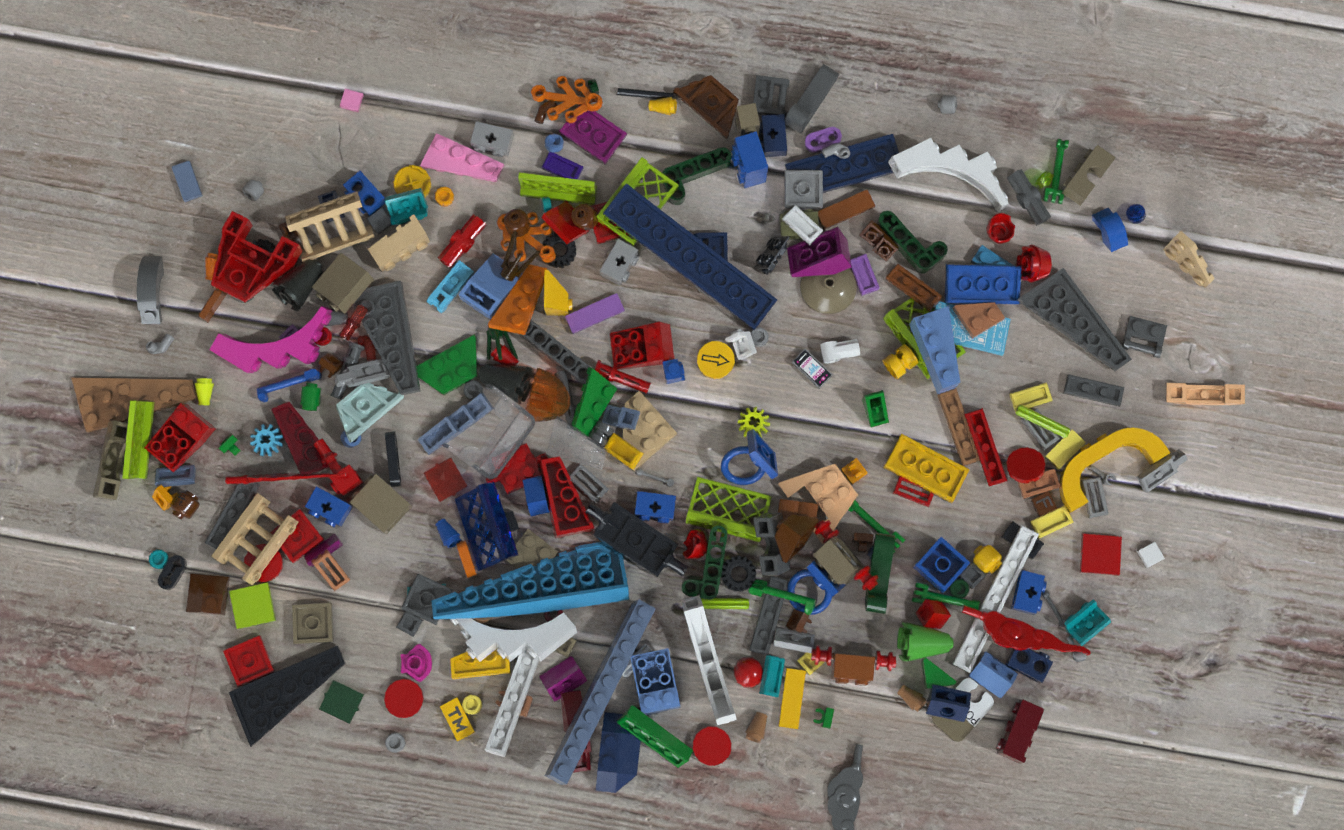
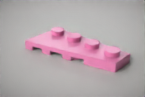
M436 133L420 167L497 182L504 164Z

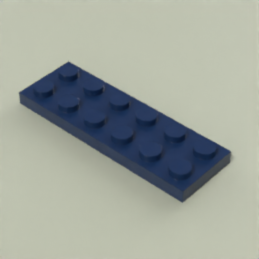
M890 134L847 146L850 150V156L846 159L834 154L825 158L822 153L785 164V169L823 170V193L893 174L894 172L888 162L899 151L894 135Z

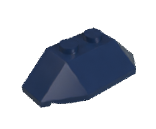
M604 713L596 791L616 793L637 776L641 740L617 723L623 714Z

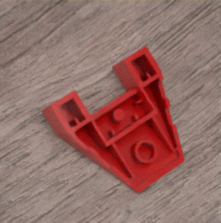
M232 211L222 228V237L218 247L219 252L215 262L211 286L246 303L293 268L303 250L299 244L283 236L273 253L245 240L253 225L248 218Z

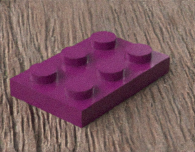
M589 110L577 116V120L574 123L566 121L559 131L560 134L603 164L608 162L627 136L625 131L599 113Z

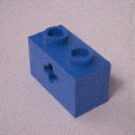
M317 486L305 505L309 509L308 514L316 518L319 516L326 519L325 523L334 528L336 524L342 527L352 509L350 504ZM325 505H330L332 508L331 512L324 509Z
M638 491L635 516L639 517L642 521H650V518L658 519L657 522L668 524L669 521L674 519L676 496ZM654 504H658V507L661 508L656 513L650 508Z
M1024 570L1020 572L1011 610L1031 615L1037 614V611L1040 612L1043 600H1040L1041 592H1045L1047 581H1044V575ZM1031 588V592L1034 595L1028 598L1029 595L1026 591Z

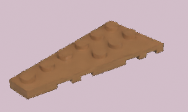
M71 378L87 433L108 427V422L113 420L119 422L128 421L130 401L155 402L154 412L177 406L180 403L184 404L198 399L193 380Z

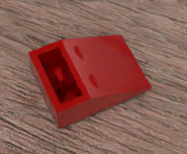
M659 321L610 333L613 365L618 368L617 370L656 366L663 364L664 361L674 359L670 324Z
M180 403L144 448L172 472H175L207 441L216 428L188 404Z

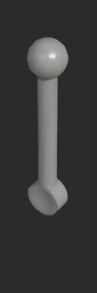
M641 468L636 469L638 476L644 475L664 482L669 487L674 485L673 479L667 480L644 472Z

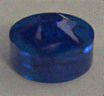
M1133 204L1128 207L1126 216L1129 222L1138 224L1144 221L1146 212L1142 205Z

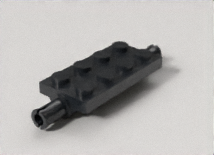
M592 502L588 505V509L586 508L585 513L599 521V525L592 535L655 577H658L661 571L667 567L680 576L685 573L684 570H687V565L674 558L675 555L673 553L678 546L677 543L617 503L613 502L608 511H603Z

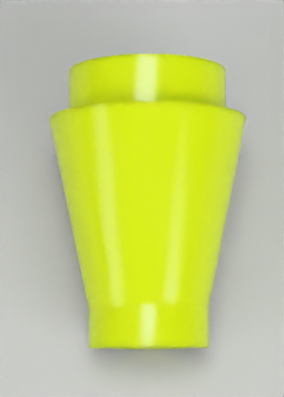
M196 378L195 388L198 405H210L214 386L212 379Z

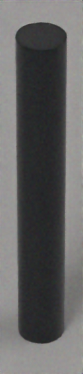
M618 88L617 91L618 96L651 99L668 97L673 99L674 93L624 88Z

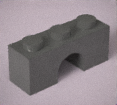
M765 513L753 518L756 537H764L766 541V551L763 555L759 556L762 575H780L790 570V561L787 563L783 562L775 538L778 531L776 527L783 519V514Z

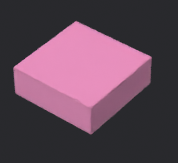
M345 89L340 108L359 112L364 96L363 93Z

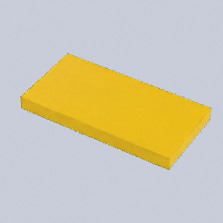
M902 433L883 467L923 487V489L932 492L951 504L970 470Z

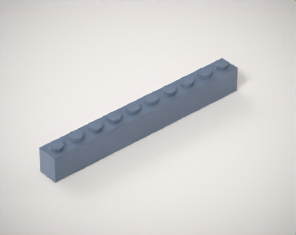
M640 599L632 602L544 776L560 785L568 783L655 611L654 607Z

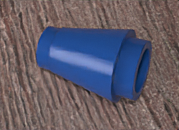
M446 519L436 523L444 546L453 548L456 546V543L461 541L460 534Z

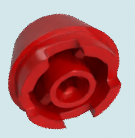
M1035 245L1022 247V254L1017 255L1016 266H1022L1021 280L1032 283L1047 277L1052 267L1050 253Z

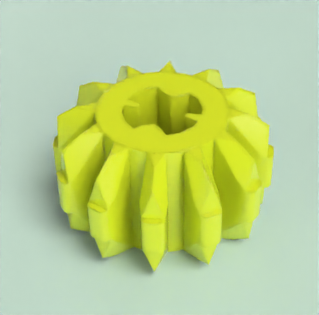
M757 407L753 408V412L746 408L747 415L742 412L740 413L743 419H739L737 423L742 425L739 427V431L746 430L743 434L744 437L747 436V432L751 429H754L761 438V432L767 434L768 430L764 427L770 426L769 422H765L769 419V416L765 415L762 417L763 409L757 413ZM751 419L759 422L757 423V427H754V425H749Z

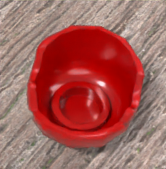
M998 213L988 221L986 231L993 242L1003 244L1009 242L1014 236L1015 225L1012 223L1010 215Z
M691 530L687 535V540L684 541L687 550L683 551L682 554L686 559H699L707 552V537L701 530Z
M743 657L736 662L733 671L737 683L744 688H753L759 685L763 675L761 663L753 657Z

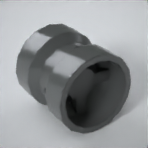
M597 421L595 430L589 434L588 438L604 447L608 436H611L614 430L605 423Z

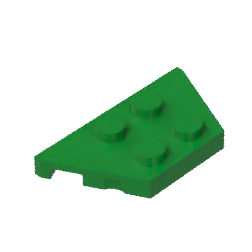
M475 335L417 365L418 378L442 395H446L477 378Z

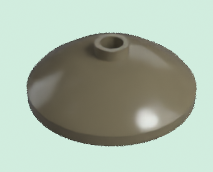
M849 268L832 275L801 277L800 291L805 303L814 311L822 314H836L845 310L853 302L857 292V282L853 271ZM828 280L832 281V282H833V285H832V286H828V285L826 284V281H828Z

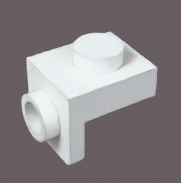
M741 329L735 330L730 333L731 336L725 338L726 342L733 343L738 360H743L757 353L750 331L742 332Z

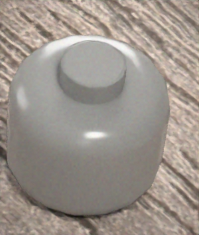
M943 95L941 97V101H938V108H940L941 113L954 114L956 112V96Z
M249 180L242 188V191L248 199L256 201L264 193V188L260 181Z

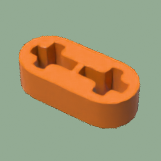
M466 540L456 543L467 578L477 575Z

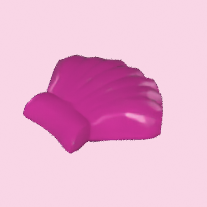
M417 644L407 654H400L401 673H408L418 682L423 681L432 670V656L424 646Z

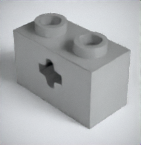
M476 121L470 142L471 146L480 153L488 151L497 157L508 156L514 136L513 130Z
M618 239L600 269V276L619 286L622 282H626L630 276L629 269L631 266H635L640 258L638 256V249ZM623 260L624 265L621 264L619 267L617 262H621Z

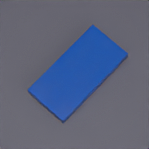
M946 264L944 303L979 304L995 302L996 304H1020L1017 300L1020 298L1022 266Z

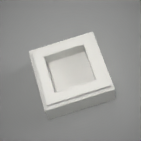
M1156 542L1137 551L1146 568L1165 559Z

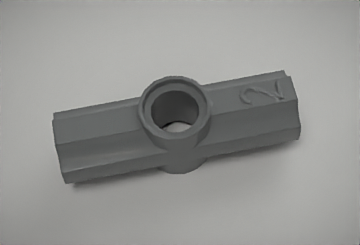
M1022 169L1015 171L1007 177L1017 194L1016 197L1023 209L1027 210L1036 226L1051 218L1050 213L1041 201L1042 198L1038 189L1031 185Z

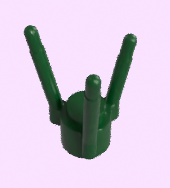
M488 326L489 330L486 331L487 360H490L491 338L496 341L498 359L502 360L500 339L503 338V335L512 354L518 359L508 332L492 329Z

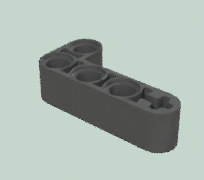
M823 64L797 104H794L789 110L785 124L801 134L840 74Z

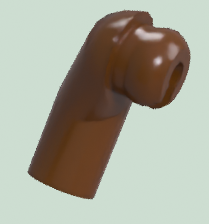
M549 100L540 105L534 121L538 124H543L547 110L558 106V104L553 100Z

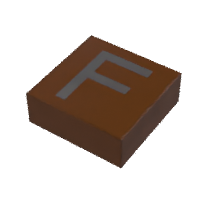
M1049 491L1031 499L1039 517L1057 509Z

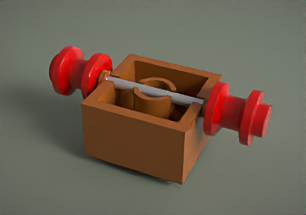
M816 645V648L811 651V661H814V665H818L822 661L826 662L827 666H831L832 659L831 679H835V683L847 684L849 681H855V685L866 686L868 682L873 681L874 665L875 670H879L880 667H886L890 672L892 668L896 667V656H893V652H889L888 655H881L880 651H876V657L832 653L831 646L827 650H821L819 645Z

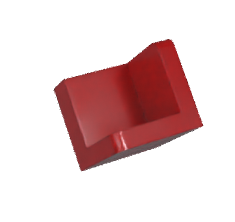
M925 599L915 613L924 627L941 629L951 617L943 602Z

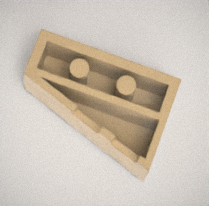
M414 214L409 217L411 221L404 227L401 225L397 226L395 233L390 236L385 235L368 248V251L382 272L393 269L397 262L409 259L413 252L421 251L428 246L429 238Z

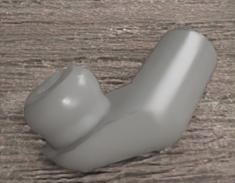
M835 143L821 149L825 158L833 154L844 159L850 156L849 148L840 143Z
M166 333L161 342L154 343L149 341L146 344V349L151 354L164 353L175 338Z

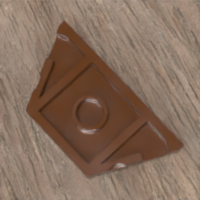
M710 75L702 78L700 81H693L687 86L677 87L673 90L676 96L724 138L727 139L729 137L739 99L718 80Z

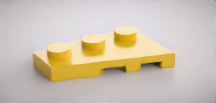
M497 649L481 662L476 657L472 659L467 651L450 659L452 680L511 673L510 661L507 658L503 659L497 652Z

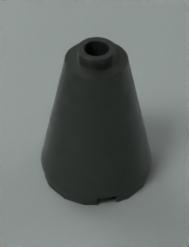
M310 259L275 280L270 285L274 287L272 289L273 293L285 305L291 304L292 310L299 311L313 290L312 286L320 278L323 272L321 269L322 265L315 259L313 261Z
M485 364L484 367L480 368L478 376L482 383L512 401L521 404V401H526L533 384L530 383V377L534 378V370L528 366Z

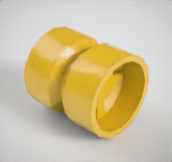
M906 344L897 348L895 354H889L882 360L888 372L895 379H899L906 373V369L911 370L919 363L915 354Z

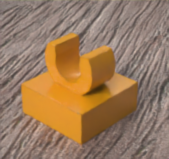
M857 458L841 469L852 485L868 474Z
M160 485L153 493L152 498L163 511L171 507V502L178 494L177 492L173 495L169 494L172 486L164 488Z

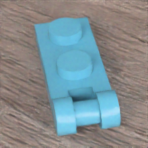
M459 260L428 297L426 302L434 305L437 311L442 314L474 275V271ZM440 294L445 297L442 302L437 299Z

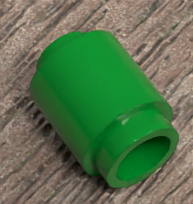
M306 383V386H302L301 410L317 411L321 395V388H317L318 384Z

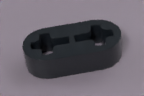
M174 555L168 560L158 577V585L162 589L171 590L177 585L187 568L186 559L182 556ZM180 559V564H182L181 568L177 567L173 572L175 568L173 562L179 561ZM172 573V576L170 577V581H172V583L170 585L167 584L166 586H164L165 582L163 581V579L169 578V576Z

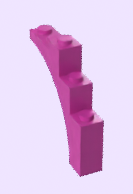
M321 306L315 316L302 329L276 342L252 344L237 340L226 334L218 333L209 350L246 373L257 372L262 364L260 362L261 359L276 369L286 367L290 361V355L305 364H311L318 358V350L320 349L314 342L321 338V330L324 325L330 322L332 310Z

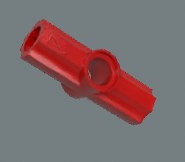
M473 214L461 230L458 229L452 235L450 243L439 255L438 259L451 269L463 253L466 254L471 249L476 237L485 228L486 223Z

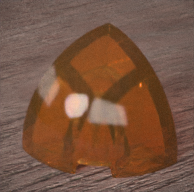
M537 368L524 420L542 422L556 419L565 414L569 409V393L556 376L548 371Z

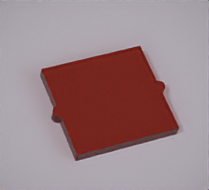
M451 457L440 464L436 463L435 467L424 472L439 502L444 501L450 496H456L457 492L468 487Z

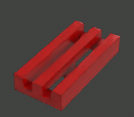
M899 476L892 494L929 508L934 494L930 492L928 495L902 485L901 482L903 481L923 489V487ZM900 488L910 493L926 498L928 500L924 501L922 499L916 498L914 496H911L898 490Z

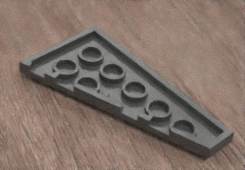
M1064 268L1017 300L1112 370L1116 371L1132 360Z
M396 281L366 288L353 304L356 313L359 315L365 330L379 352L383 363L386 365L399 393L403 396L420 392L403 283Z

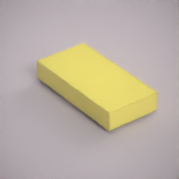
M1047 383L1010 394L1015 413L1019 405L1030 409L1053 401Z
M1072 429L1068 437L1063 438L1045 457L1059 470L1086 442Z
M1064 505L1030 521L1034 532L1039 534L1037 538L1040 539L1074 521Z

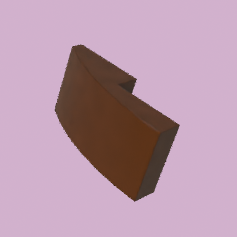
M873 220L859 234L860 237L873 246L872 251L886 262L899 248L893 239Z

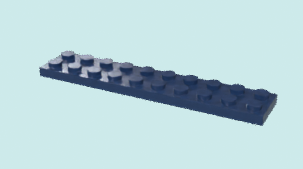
M627 183L604 211L603 215L751 329L755 330L778 300Z

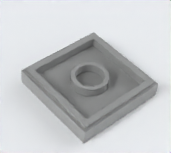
M785 170V209H792L795 205L799 209H823V170Z

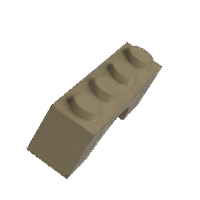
M114 420L108 422L93 493L94 498L109 501L117 500L121 483L120 467L126 447L128 423Z

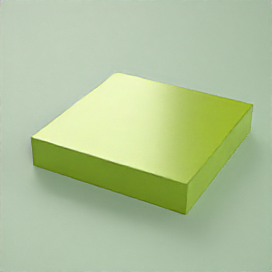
M269 583L229 591L236 629L276 621Z

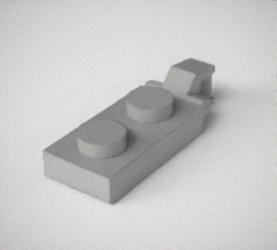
M382 359L349 366L346 370H343L342 374L336 375L334 381L337 387L346 385L348 387H355L387 379L390 374Z
M1178 449L1139 474L1137 478L1143 491L1146 493L1150 492L1177 473L1179 465L1188 460L1186 454Z

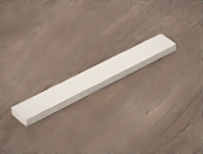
M1022 525L1020 526L979 611L1001 612L1039 535L1038 533ZM975 617L952 663L968 673L971 672L989 636L984 630L983 621Z

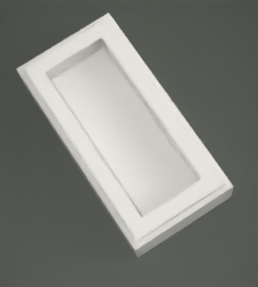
M796 205L782 218L809 245L823 232Z

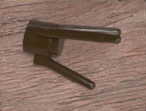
M516 231L512 234L504 261L500 266L503 268L500 275L508 281H513L515 277H519L521 272L540 253L537 250L520 268L517 264L522 257V253L517 256L514 262L509 261L508 263L517 234Z

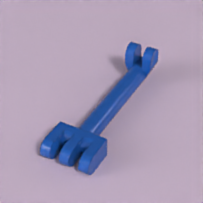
M316 369L305 371L302 375L256 388L258 399L266 403L269 400L267 393L305 381L319 380L322 378V374Z

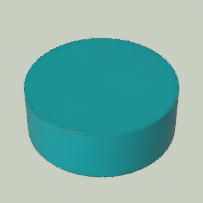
M542 197L541 202L544 214L551 210L552 207L550 198Z
M154 550L149 556V563L155 569H164L170 558L167 552Z

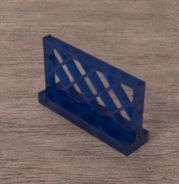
M494 482L480 484L475 489L455 498L478 571L485 570L519 555ZM477 493L479 494L481 503L476 501ZM466 499L469 501L468 509L464 508L462 500ZM474 505L479 507L477 515L472 513ZM483 511L485 512L487 521L481 519ZM470 517L475 519L474 527L470 526ZM480 523L485 526L483 534L478 531ZM489 530H491L493 540L487 537ZM476 535L481 538L480 545L476 544ZM486 541L491 544L489 552L484 549ZM495 548H497L499 558L494 556ZM482 554L487 556L486 564L484 565L481 559Z

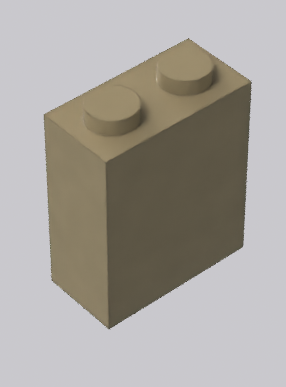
M340 253L312 288L317 292L315 296L322 302L327 300L329 302L328 306L334 311L340 310L345 314L374 278L365 269L343 253Z
M375 474L374 476H369L364 482L365 486L361 490L358 489L351 496L352 500L350 503L387 535L412 506Z

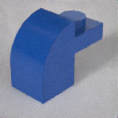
M1108 207L1092 214V221L1101 230L1102 241L1111 252L1128 245L1126 229L1117 212L1113 213Z

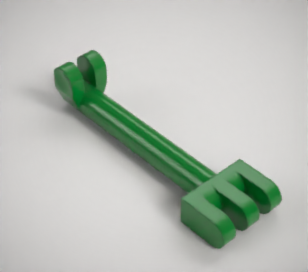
M1057 139L1051 188H1045L1043 197L1045 202L1048 201L1049 195H1051V203H1055L1056 196H1059L1058 204L1063 203L1064 194L1062 192L1064 190H1059L1064 150L1068 148L1069 140L1062 141V139Z
M856 500L848 509L850 512L855 511L876 532L891 535L859 506ZM897 531L892 534L895 535V547L899 548L901 545L896 539L898 538L902 543L906 539Z
M755 579L749 588V593L761 597L765 593L805 604L804 612L807 615H810L815 608L816 599L767 586V581Z
M915 583V587L922 588V591L914 590V595L921 596L920 599L912 598L914 603L922 604L925 599L962 607L965 605L976 610L979 608V600H967L929 592V585Z

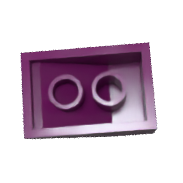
M839 227L821 233L811 245L802 241L787 248L790 275L792 277L832 275L852 267L848 240Z

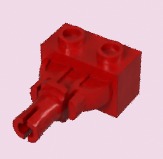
M323 438L313 444L322 457V465L327 464L333 474L347 473L345 477H330L332 480L330 485L336 493H341L345 496L364 483L350 464L344 468L335 458L338 454L331 451Z

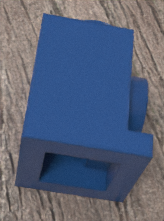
M678 359L663 362L666 384L685 381L682 362H678Z

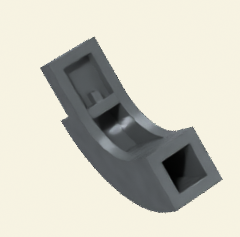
M143 256L139 265L137 307L138 311H140L142 324H161L162 322L160 307V283L164 275L162 256Z

